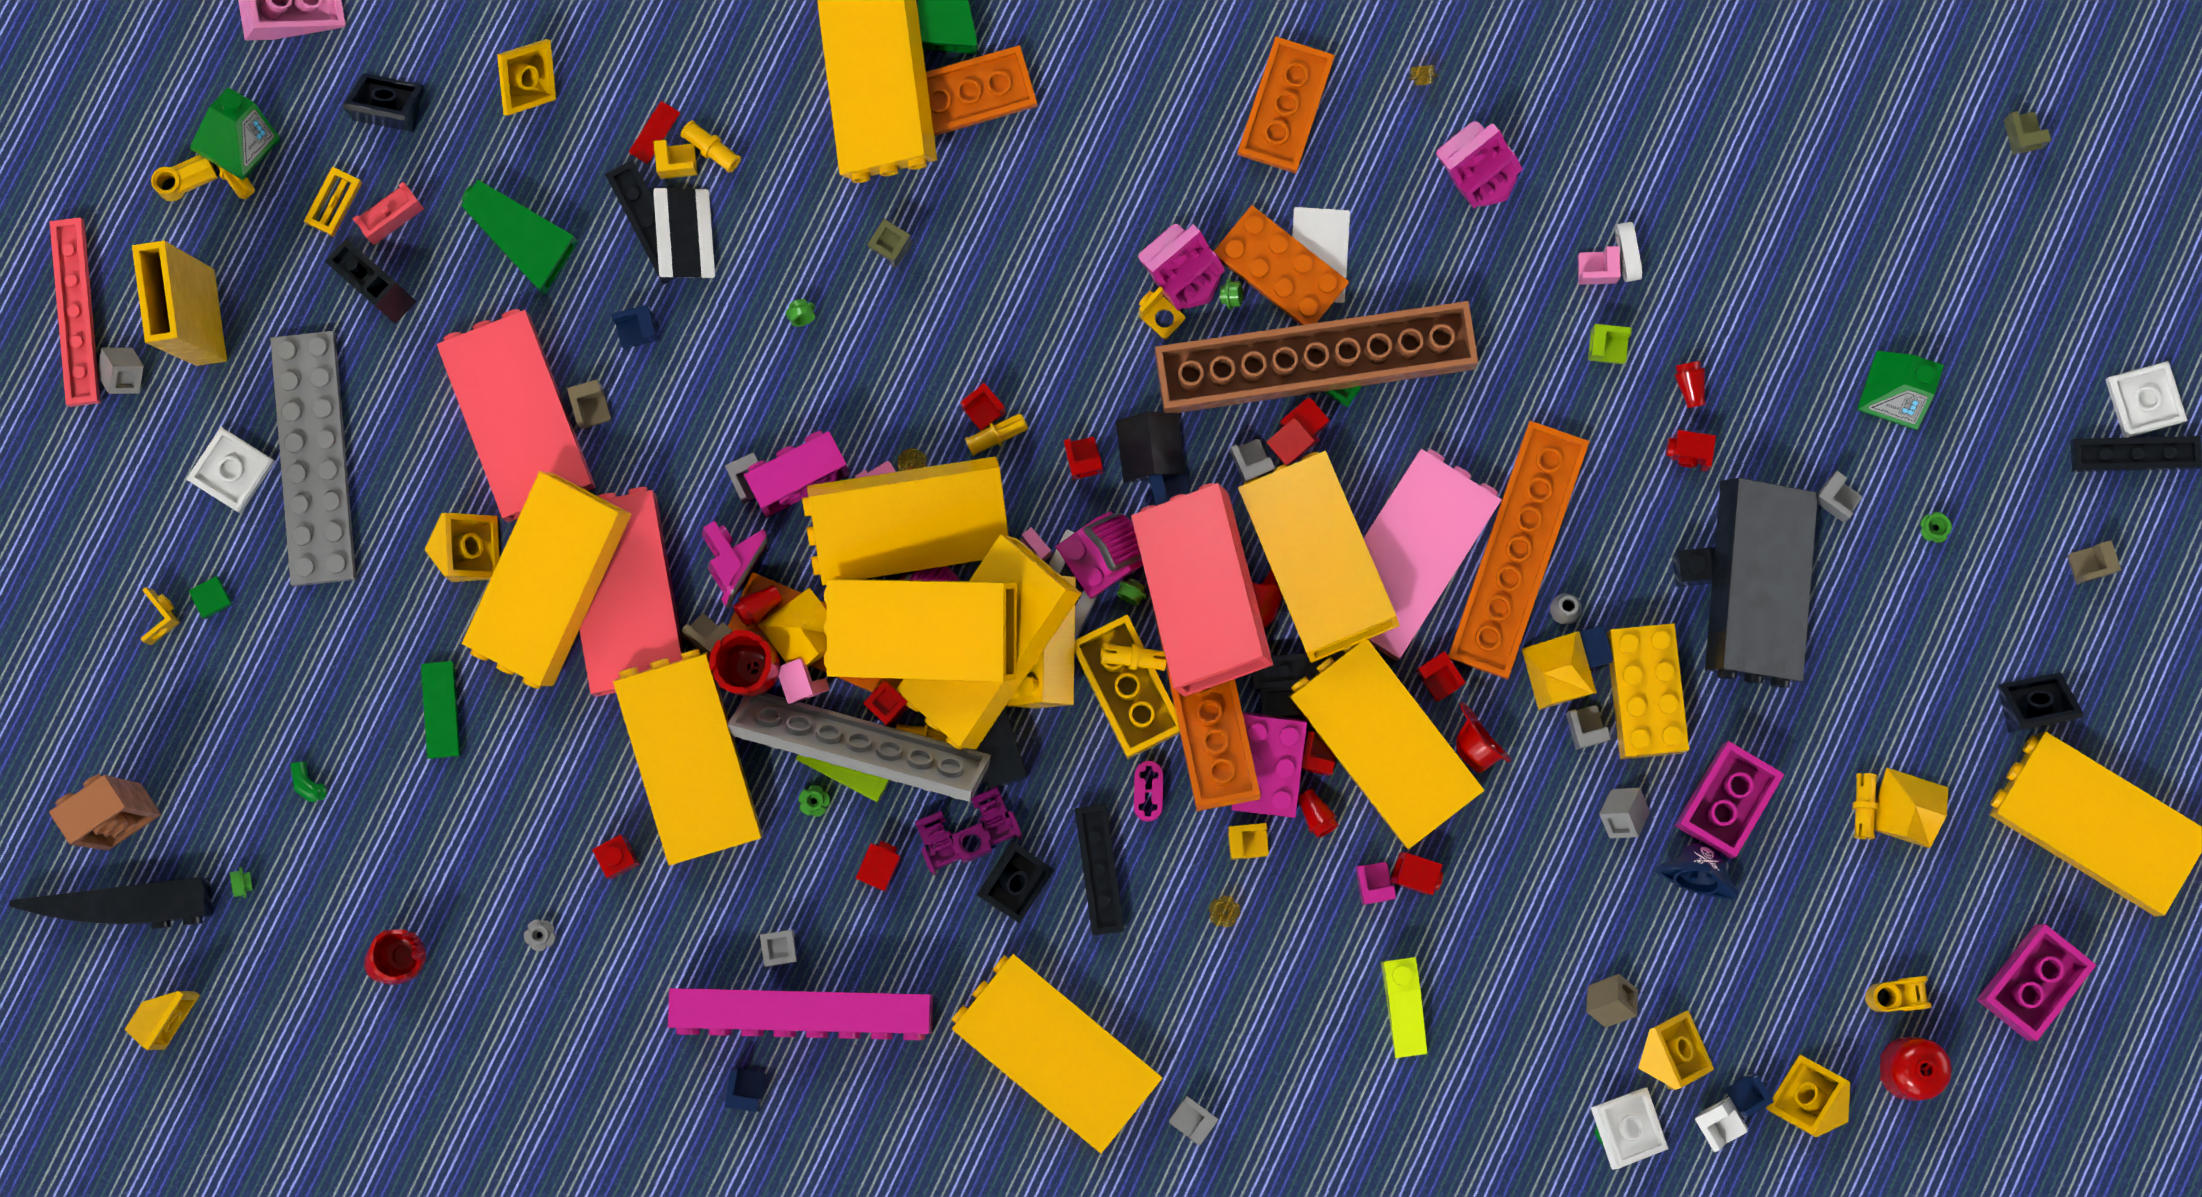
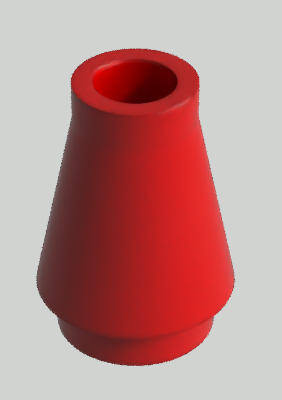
M1700 360L1676 365L1677 373L1674 376L1686 401L1687 408L1705 405V368L1701 367Z
M771 585L768 588L738 598L739 602L735 603L733 608L741 622L747 627L750 624L756 625L771 609L783 600L776 587Z
M1309 789L1298 796V802L1310 833H1314L1317 838H1321L1339 826L1336 821L1337 815L1316 795L1313 789Z

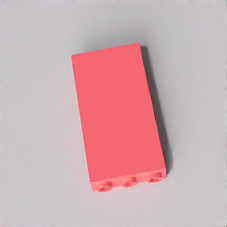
M513 309L502 314V319L492 323L490 320L479 322L472 327L473 330L463 334L461 332L448 334L443 337V342L436 344L500 514L506 522L518 519L539 471L554 473L587 491L596 488L534 324L526 310Z
M1209 483L1199 487L1198 491L1187 495H1175L1168 502L1157 506H1146L1140 512L1131 515L1173 688L1185 697L1272 666L1273 662L1229 493L1219 483Z
M647 487L633 488L628 490V495L617 497L616 493L598 495L632 515L579 629L590 694L595 697L616 693L613 681L620 678V671L637 667L638 671L641 672L651 669L650 663L660 659L668 658L670 663L682 660L680 654L684 653L657 496L653 490L647 491Z

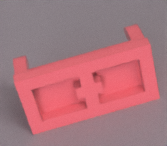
M404 181L398 185V189L365 213L352 218L373 245L424 210L421 203Z

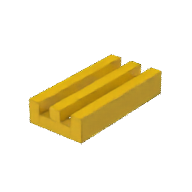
M332 166L304 222L334 237L358 193L362 181ZM337 178H342L319 222L316 221ZM350 182L351 184H350V186H349V188H348V190H347V192H346V194H345V196H344V198H343L341 204L339 205V207H338V209H337V211H336V213H335V215H334V217H333V219H332L330 225H329V226H326L327 223L329 222V220H330V218H331V216H332V214H333V212H334V210H335V208H336L338 202L340 201V199H341V197H342V195H343V193H344V191H345V189H346L348 183Z

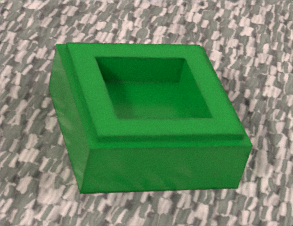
M218 576L188 591L202 619H207L233 605Z

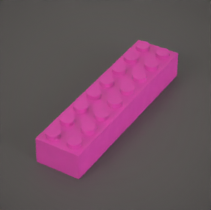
M669 988L668 1028H676V1034L700 1035V1028L709 1029V1035L721 1036L732 1035V1029H741V1036H764V1030H774L773 1037H796V1031H806V1038H828V1032H839L838 1038L860 1039L861 1032L871 1033V1039L890 1040L893 1039V1033H904L903 1040H925V1034H932L933 995Z

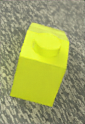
M1416 957L1381 962L1395 1058L1427 1054Z

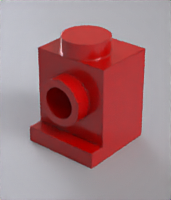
M1678 430L1673 435V438H1668L1665 456L1670 457V460L1678 461L1679 466L1695 468L1697 464H1701L1700 471H1708L1712 467L1716 436Z

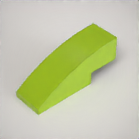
M800 754L796 757L797 761L878 804L891 780L865 774L818 759L804 757Z

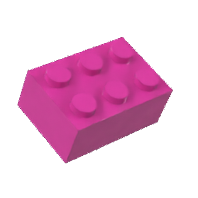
M817 431L804 439L806 443L796 448L793 445L785 447L776 453L777 458L767 463L765 460H761L748 467L749 472L744 474V477L766 518L801 501L802 497H808L806 486L834 482L837 479L841 480L850 475L847 464L829 431L824 434L822 431Z
M1242 712L1261 796L1260 800L1231 805V810L1296 818L1307 728L1306 719Z
M1727 741L1719 748L1674 826L1714 848L1727 858H1735L1784 774Z
M2046 924L2034 925L1976 1000L2027 1041H2038L2096 967V964Z

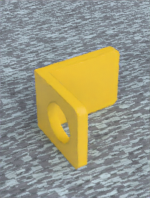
M1160 286L1155 292L1150 290L1139 302L1141 306L1139 308V318L1166 340L1183 323L1185 315L1177 311L1163 297L1164 289ZM1167 310L1172 313L1174 321L1169 327H1160L1156 323L1155 316L1159 311Z
M145 587L142 591L165 618L141 637L143 643L153 645L180 622L171 612L174 606L163 594L158 596L153 589Z

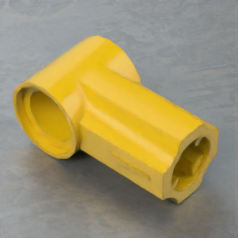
M198 155L172 167L158 168L152 175L151 183L152 187L163 199L173 202L181 199L186 192L218 179L213 163ZM170 178L175 179V184L171 189L162 190L164 181Z

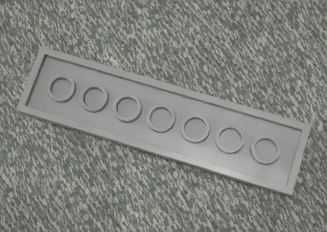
M327 331L272 337L270 340L291 586L356 580L336 333Z
M769 693L745 696L727 724L731 736L739 737L743 740L757 742L772 748L782 749L804 757L818 759L833 765L843 766L865 774L879 776L894 782L904 783L968 802L971 801L985 775L991 758L990 754L968 748L959 750L943 741L801 702L788 704L786 698Z

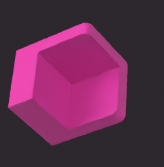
M1386 862L1355 867L1362 905L1396 899L1394 886L1390 883L1388 864Z

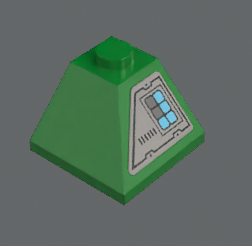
M227 87L209 106L190 145V150L244 180L280 141V136L253 101Z
M1876 351L1857 411L1917 431L1935 395L1944 365L1916 355Z

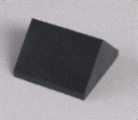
M363 73L345 100L344 110L354 121L414 132L424 85Z
M1144 412L1116 421L1123 483L1148 481L1150 475L1162 474V478L1186 475L1178 413Z
M2061 672L2003 683L1998 686L2008 733L2068 722L2083 717V711Z
M1011 841L977 893V896L1020 923L1054 872V869Z

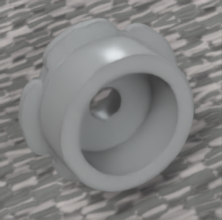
M538 919L531 921L527 926L528 929L524 932L526 944H530L531 948L535 951H543L546 947H551L555 942L554 926L546 920L543 922ZM538 932L543 934L541 938L537 937Z

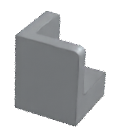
M101 348L98 377L108 394L139 393L144 366L134 349Z
M1259 439L1239 447L1237 444L1231 446L1230 453L1243 482L1258 476H1266L1275 470L1271 458H1267Z
M754 452L725 465L742 503L755 498L744 477V474L749 472L748 467L758 462Z
M1836 471L1818 492L1817 504L1844 523L1853 515L1852 511L1860 502L1862 496L1844 483L1847 477Z
M1594 705L1579 710L1574 709L1566 713L1576 750L1611 740L1608 728H1603L1597 706Z
M1640 788L1612 789L1599 815L1609 838L1639 837L1650 814V810Z
M794 930L760 934L764 967L797 962Z
M1186 1096L1169 1119V1123L1200 1146L1219 1119Z

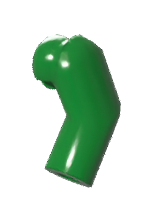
M306 761L290 764L295 792L308 802L316 803L317 800H324L327 796V788L323 783L315 784L309 779Z

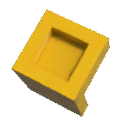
M666 140L653 141L656 172L660 179L698 175L695 146L693 144L669 146Z
M1267 823L1228 827L1231 860L1266 857L1269 855Z

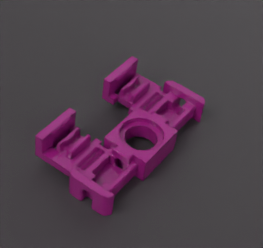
M997 787L972 797L971 800L975 809L979 808L983 816L979 818L981 823L951 835L950 831H945L942 823L946 822L942 811L915 821L925 845L922 848V854L932 875H937L935 870L960 859L965 864L993 852L991 846L1018 836L1019 840L1022 839V833L1013 812L1007 811ZM991 798H994V800L989 801V802H987V803L982 804V805L979 806V803H982V802L987 801V800H989V799H991ZM1006 812H1008V814H1009V817H1008V818H1006V815H1005ZM939 820L941 821V822H939V823H937V824H935V825H932V826H930V827L925 828V826H927V825H929V824H932V823H934V822H936V821H939ZM969 835H976L981 839V846L974 852L965 850L963 846L965 838Z

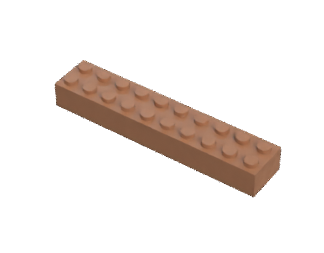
M1469 301L1155 347V359L1164 413H1181L1475 370L1478 364Z

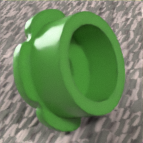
M1227 279V283L1220 287V300L1230 310H1233L1234 307L1242 306L1243 288L1240 281L1232 282V279Z
M798 299L790 303L785 315L793 326H805L815 319L813 311L815 310V305L811 302L807 303L805 299Z
M1933 512L1932 515L1924 516L1920 523L1923 538L1927 541L1933 540L1935 543L1945 541L1947 535L1952 530L1951 522L1940 512ZM1933 525H1937L1938 530H1934Z
M1129 578L1127 582H1119L1120 588L1116 594L1127 603L1138 606L1142 599L1145 600L1147 598L1146 594L1143 593L1145 587L1138 581Z
M817 785L810 786L807 790L804 789L798 799L801 803L800 810L807 816H822L826 812V807L830 804L829 794ZM813 798L817 799L816 804L811 803Z
M239 867V871L229 872L233 897L243 896L247 898L246 892L253 891L250 872L243 873L242 867Z

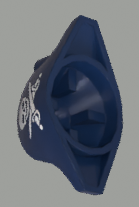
M1694 843L1687 846L1675 860L1662 863L1656 873L1678 887L1697 894L1734 900L1738 896V890L1729 879L1731 865L1724 862L1722 856L1714 848L1706 844Z

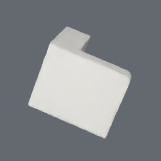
M1730 1097L1703 1110L1695 1118L1714 1152L1721 1150L1726 1143L1748 1132V1127Z

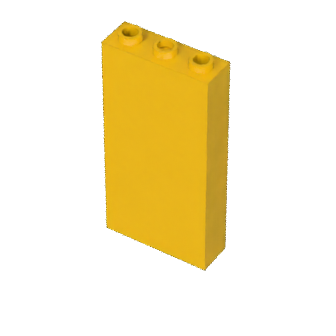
M817 0L839 174L851 179L853 183H863L869 181L870 176L878 174L880 176H893L899 173V169H922L927 167V163L937 161L916 0Z
M165 240L132 245L145 343L195 366L227 362L215 270Z
M1326 450L1321 453H1309L1302 458V461L1286 466L1284 464L1278 466L1273 470V473L1263 477L1258 476L1238 487L1311 663L1400 626Z
M996 456L806 486L808 497H802L804 515L811 516L812 526L806 527L809 546L815 545L817 556L811 557L814 575H820L822 586L827 585V580L867 579L981 561L985 558L1000 534L1008 536L1000 467Z
M539 471L461 644L472 649L470 654L484 661L490 659L496 662V668L510 675L516 673L524 677L522 682L530 687L540 689L541 686H554L632 514L554 473Z
M1003 534L999 535L969 581L1017 582V680L997 682L903 679L896 689L908 701L906 705L916 712L920 711L926 717L924 721L933 729L941 730L947 736L946 741L959 750H962V748L976 750L1082 594L1020 540Z
M827 580V587L824 591V601L827 604V619L824 623V633L827 636V651L824 655V665L827 668V676L997 682L1017 680V582Z
M1365 640L1344 649V654L1335 661L1330 656L1316 667L1319 671L1317 675L1310 680L1304 676L1291 686L1294 692L1289 698L1404 847L1410 849L1485 790L1370 641Z
M699 649L680 654L682 660L670 663L668 658L651 662V669L641 672L638 671L637 667L620 671V678L613 681L668 866L758 840L763 835L736 743L727 726L729 720L718 683L709 668V653L700 654Z
M2041 732L2036 736L2031 735L2022 749L2025 755L2021 762H2015L2007 773L2006 778L2009 779V782L2005 789H1999L1992 798L1990 805L1993 806V809L1989 815L2153 916H2165L2202 853V826L2048 732Z
M1013 954L1010 958L1004 955L993 968V971L997 974L988 984L983 980L972 995L976 1000L969 1008L963 1005L951 1019L956 1023L952 1030L1099 1153H1102L1163 1077L1016 955Z

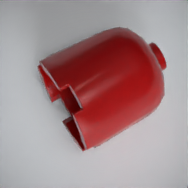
M735 630L715 643L710 653L709 668L713 673L714 679L721 688L734 694L756 696L765 693L775 684L779 675L780 659L776 649L763 637L749 630Z
M1914 1036L1898 1038L1888 1044L1880 1056V1080L1886 1090L1899 1099L1908 1101L1933 1099L1941 1094L1950 1083L1952 1074L1950 1058L1945 1050L1934 1041Z

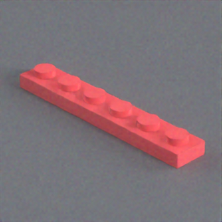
M81 217L49 221L66 405L74 407L101 403L85 223Z

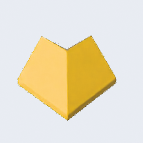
M544 39L497 54L503 115L508 116L556 100L551 40Z
M441 513L424 550L444 577L451 582L491 579L500 559L497 516Z
M810 587L759 624L761 630L786 663L802 658L808 668L821 659L827 651V636L824 633L827 610Z
M1579 631L1522 648L1538 710L1597 693Z
M1886 768L1876 799V803L1879 806L1878 811H1875L1874 831L1931 848L1947 817L1948 787Z
M176 991L143 1001L124 1030L146 1050H165L195 1005L200 994L195 991Z
M1689 1010L1649 1030L1638 1069L1665 1083L1667 1088L1672 1090L1680 1089L1714 1070Z
M1799 1055L1772 1098L1774 1102L1766 1107L1769 1112L1810 1135L1818 1137L1848 1123L1850 1082L1806 1057Z

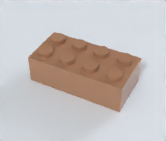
M100 774L86 780L83 783L84 788L76 794L68 793L55 802L56 807L49 811L70 845L109 851L161 816L158 808L141 783L108 775L101 776Z

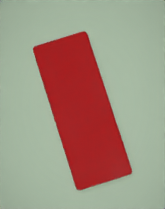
M661 101L630 148L629 153L648 164L655 154L653 141H660L665 138L680 112Z

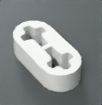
M1632 222L1615 224L1616 244L1620 248V266L1625 282L1641 280L1642 266L1634 225Z

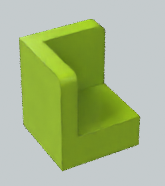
M1594 324L1590 331L1588 361L1624 364L1627 359L1628 339L1632 335V328Z

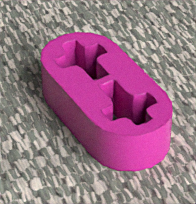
M1144 761L1135 770L1134 812L1140 820L1152 822L1162 812L1163 771L1156 762ZM1146 767H1152V771L1158 773V778L1152 780V789H1145L1146 781L1139 776L1140 773L1145 772ZM1145 793L1152 794L1151 802L1153 805H1157V810L1152 811L1151 816H1145V812L1139 810V804L1145 803Z

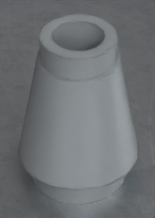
M1569 593L1557 595L1550 605V613L1553 619L1564 625L1576 622L1582 612L1579 599ZM1571 602L1574 606L1572 611H1565L1562 603Z

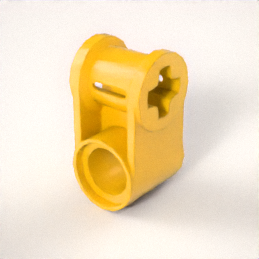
M1918 976L1873 984L1865 993L1866 1004L1875 1012L1912 1011L1932 1008L1931 1003L1927 1000L1925 982L1928 981L1927 976ZM1882 988L1889 994V1002L1885 1006H1882L1877 999L1878 992Z

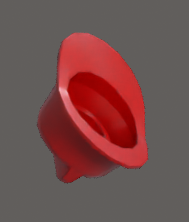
M1461 701L1460 707L1467 718L1456 740L1457 750L1461 758L1478 773L1484 772L1501 759L1511 762L1507 752L1489 735L1474 712Z

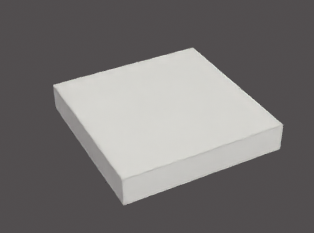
M2169 361L2105 379L2124 438L2134 437L2188 421Z
M220 427L186 480L241 514L276 461Z
M1647 1087L1591 1107L1612 1170L1669 1149Z

